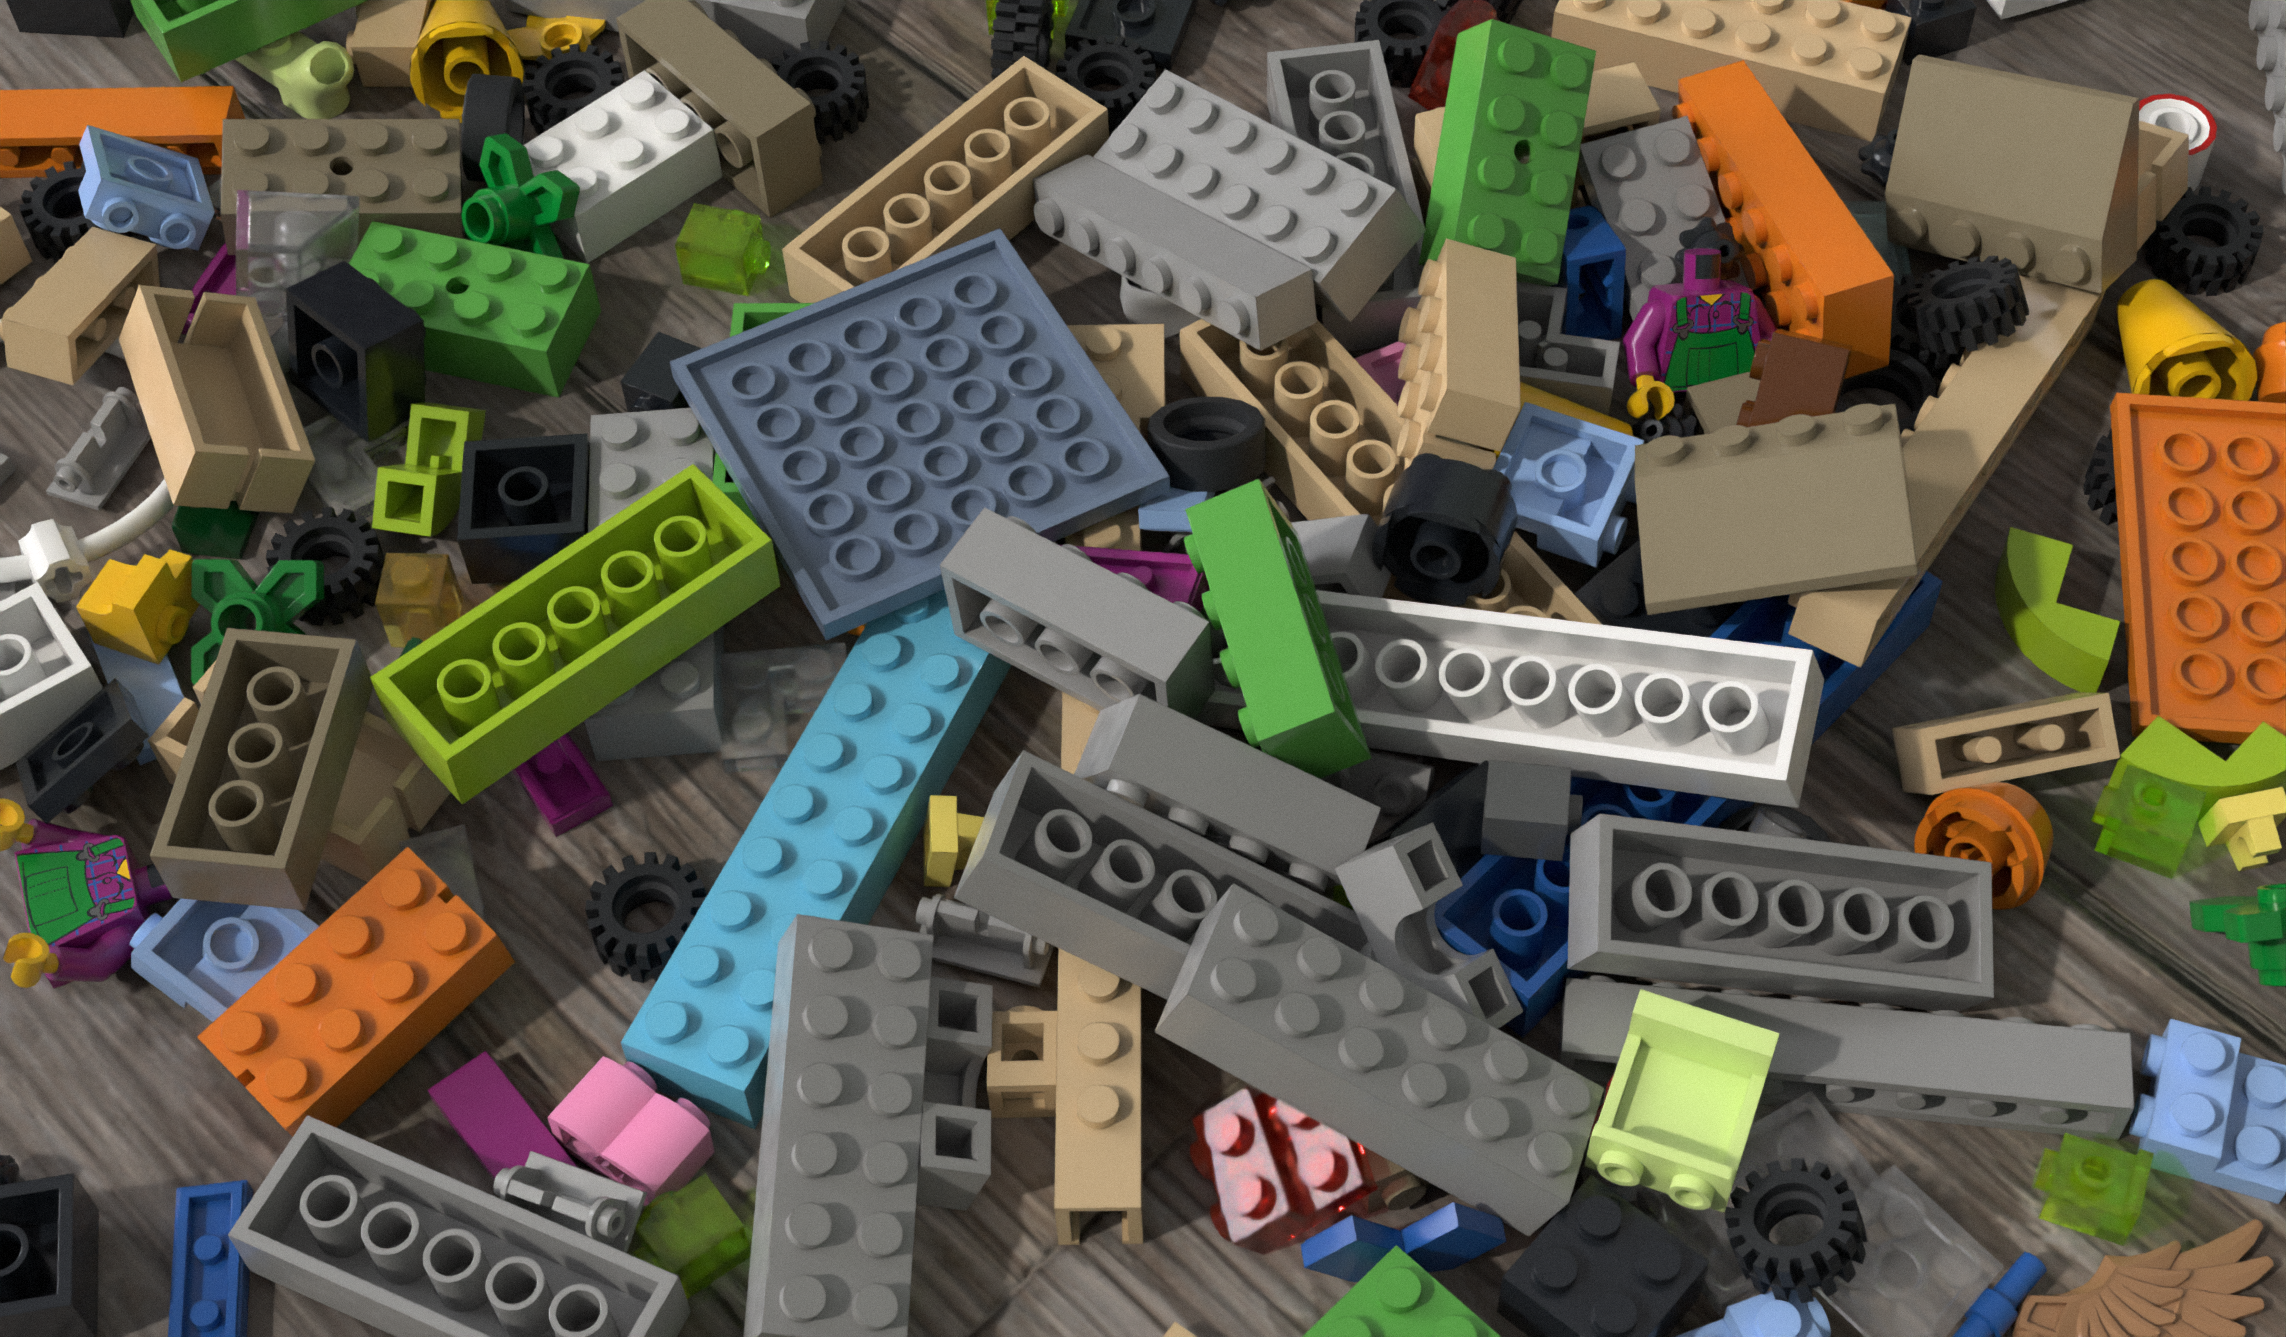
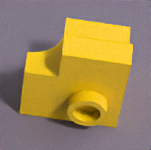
M169 549L160 559L144 554L137 566L109 559L76 606L93 642L159 665L172 645L178 643L183 638L190 618L200 605L191 597L192 556Z

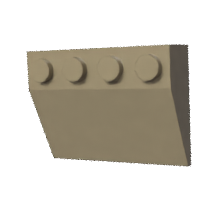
M1924 55L1916 56L1912 60L1885 190L1887 243L1967 262L1972 257H1980L1981 262L1988 256H1998L1999 261L2007 258L2011 260L2012 264L2016 265L2018 273L2021 275L2102 294L2137 260L2139 98Z
M1860 404L1850 407L1845 412L1814 417L1798 414L1788 416L1777 423L1752 427L1729 425L1709 434L1684 438L1668 435L1658 437L1646 444L1635 445L1634 479L1645 605L1648 615L1918 575L1907 473L1895 404L1883 406Z

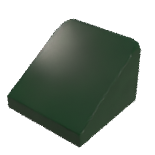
M231 501L228 509L179 506L172 522V530L183 553L242 559L260 512L239 510L236 501Z

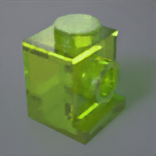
M2064 1133L2056 1151L2048 1148L2043 1149L2036 1169L2032 1188L2044 1192L2038 1218L2123 1246L2140 1216L2154 1153L2139 1149L2137 1155Z

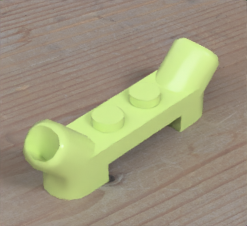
M297 31L235 59L277 87L283 104L304 118L331 119L341 114L348 107L350 95L347 84L353 77L354 66L349 53L337 42L323 41L317 44Z

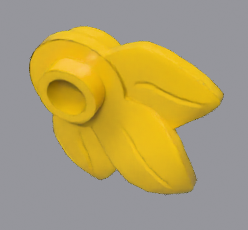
M528 15L526 27L507 30L522 59L535 60L539 56L544 55L550 60L552 59L551 50L560 47L562 54L570 52L569 45L579 44L581 52H585L588 45H592L591 41L604 30L606 22L601 19L574 16L543 18Z

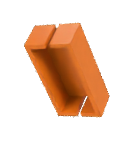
M406 847L200 1033L197 1038L292 1137L307 1115L337 1128L513 965L515 961L499 936L457 894L454 896L449 887L409 847Z

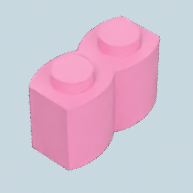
M603 1056L548 1116L553 1137L571 1155L596 1172L616 1182L647 1192L643 1206L661 1214L713 1155L714 1147L711 1133L708 1129L711 1123L708 1117L689 1100L679 1098L674 1102L656 1093L657 1085L655 1081L637 1064L627 1061L622 1066Z

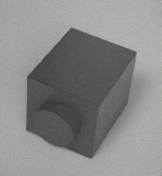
M1489 760L1480 854L1562 861L1566 835H1571L1572 832L1580 828L1583 796L1570 794L1571 767Z

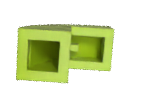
M430 402L411 404L405 464L378 467L372 528L431 537L440 533L451 522L460 507L464 442L482 440L486 410Z
M2010 527L1995 576L1996 604L2005 629L2021 652L2047 675L2078 692L2097 693L2111 656L2120 621L2056 603L2073 545Z
M2158 715L2120 755L2105 791L2135 808L2154 815L2184 821H2200L2219 799L2283 787L2284 792H2286V736L2263 721L2225 761Z

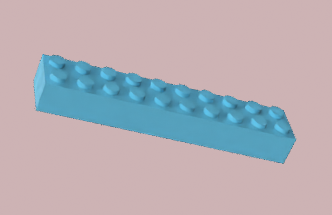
M945 589L867 623L622 1039L621 1046L626 1061L633 1062L644 1069L655 1081L657 1091L677 1099H687L697 1107L753 1129L759 1123L764 1109L778 942L797 914L869 924L924 824L930 795H940L1011 667V664L954 634Z

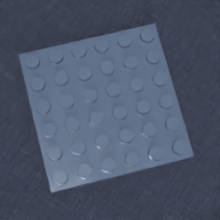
M1000 228L670 361L675 382L760 528L772 540L775 554L826 640L944 590L940 564L984 507L1005 518L1009 516L1020 518L1028 523L1038 535L1055 542L1170 492L1169 474Z

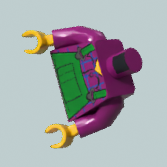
M1708 248L1685 250L1683 283L1653 286L1649 291L1647 303L1642 305L1625 334L1623 347L1629 380L1632 386L1637 387V391L1627 401V410L1631 416L1640 418L1647 413V399H1649L1654 405V416L1659 420L1674 407V392H1685L1687 387L1750 372L1758 341H1762V339L1771 341L1773 332L1778 330L1758 296L1754 295L1751 288L1732 280H1720V250Z
M0 798V851L9 849L15 841L20 842L23 849L14 852L29 931V933L16 934L8 941L3 959L10 964L15 962L11 979L17 986L22 988L36 985L42 973L45 974L53 988L64 986L72 981L103 982L108 980L131 958V952L134 948L129 945L130 941L140 926L151 916L150 905L173 899L154 864L140 867L125 837L119 835L108 836L71 829L52 823L46 824L44 821L32 819L26 824L24 823V811L20 805L12 800Z

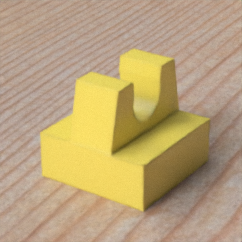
M2283 787L2219 799L2198 822L2206 847L2226 844L2239 872L2264 867L2268 863L2266 855L2278 853L2282 849L2276 827L2286 818V794Z
M930 795L923 826L924 886H951L954 870L965 869L984 817L957 813V796Z

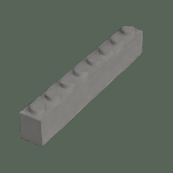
M1599 975L1587 976L1582 979L1566 977L1560 1011L1557 1062L1603 1088H1606L1607 1083L1615 1073L1629 1031L1632 1012L1640 989L1780 1033L1758 1104L2108 1140H2119L2134 1110L2130 1033L2107 1031L2105 1028L2094 1024L2062 1027L2036 1024L2034 1021L2023 1017L1991 1020L1965 1017L1962 1013L1953 1010L1920 1013L1895 1010L1893 1007L1882 1003L1850 1006L1825 1003L1823 1000L1811 996L1779 999L1755 996L1753 993L1741 989H1729L1718 993L1688 990L1679 984L1661 982L1647 986L1617 983L1612 978Z

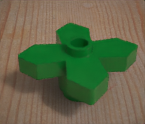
M506 133L486 137L479 166L489 188L478 190L463 205L462 223L466 238L471 241L501 247L509 245L511 249L564 259L550 223L574 217L580 193L579 185L559 170L540 173L534 177L525 146Z
M194 560L192 562L191 597L212 614V631L191 647L192 683L195 685L216 661L227 628L307 635L293 623L324 599V564L317 560H279L259 586H257L238 560ZM254 618H256V629L254 628L253 623Z
M2286 883L2257 887V896H2224L2189 901L2193 929L2203 932H2225L2226 939L2248 943L2250 967L2258 969L2259 984L2286 986Z

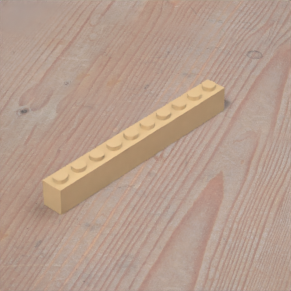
M2019 274L2029 308V315L2026 316L2027 321L2023 326H2015L2016 332L2009 337L2001 334L1998 335L1999 342L1988 346L1986 342L1977 344L1978 350L1967 352L1965 348L1960 361L1961 366L1953 363L1947 370L1937 393L1939 398L1930 395L1925 400L1914 424L1915 432L1906 428L1901 434L1918 575L1790 594L1788 604L1795 607L1796 611L1789 629V635L1857 667H1862L2091 330L2105 291L2100 294Z

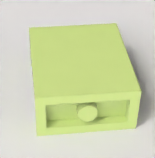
M1640 989L1632 1012L1629 1031L1598 1123L1595 1124L1590 1137L1585 1167L1597 1170L1602 1177L1618 1185L1636 1186L1639 1184L1669 1194L1673 1201L1690 1209L1705 1210L1711 1208L1725 1213L1780 1033Z

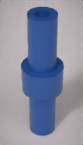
M2023 1252L1993 1289L1983 1288L1965 1308L1964 1315L1966 1320L1952 1337H2002L2018 1317L2016 1307L2047 1272L2045 1265L2033 1254Z

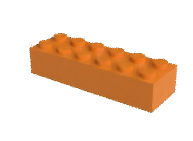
M1738 61L1678 79L1679 104L1674 105L1672 108L1673 119L1688 116L1724 219L1733 227L1735 240L1745 249L1740 263L1742 264L1749 288L1759 290L1766 301L1767 311L1776 327L1782 326L1787 331L1853 346L1844 379L1888 366L1894 274L1745 61Z

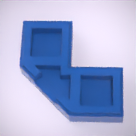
M1452 1202L1402 1230L1351 1215L1305 1240V1243L1301 1244L1304 1268L1347 1281L1359 1282L1396 1245L1425 1271L1436 1272L1455 1269L1506 1242L1502 1218Z

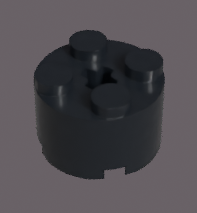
M1431 453L1419 454L1413 458L1411 465L1397 477L1372 543V553L1376 565L1380 571L1383 565H1385L1397 577L1394 586L1405 595L1423 603L1455 607L1465 605L1468 596L1483 592L1482 598L1488 595L1498 582L1517 525V508L1510 494L1512 490L1510 480L1497 470H1483L1470 463L1453 459H1442L1440 456Z

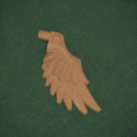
M2254 1219L2226 1235L2180 1254L2181 1244L2179 1241L2174 1240L2143 1254L2133 1256L2105 1255L2096 1273L2085 1285L2063 1294L2028 1295L2017 1312L2018 1317L2013 1323L2012 1337H2244L2246 1334L2245 1326L2235 1321L2261 1313L2264 1309V1301L2261 1297L2238 1296L2235 1294L2241 1293L2256 1284L2272 1269L2274 1264L2269 1256L2242 1262L2238 1261L2252 1248L2263 1229V1225L2259 1220Z

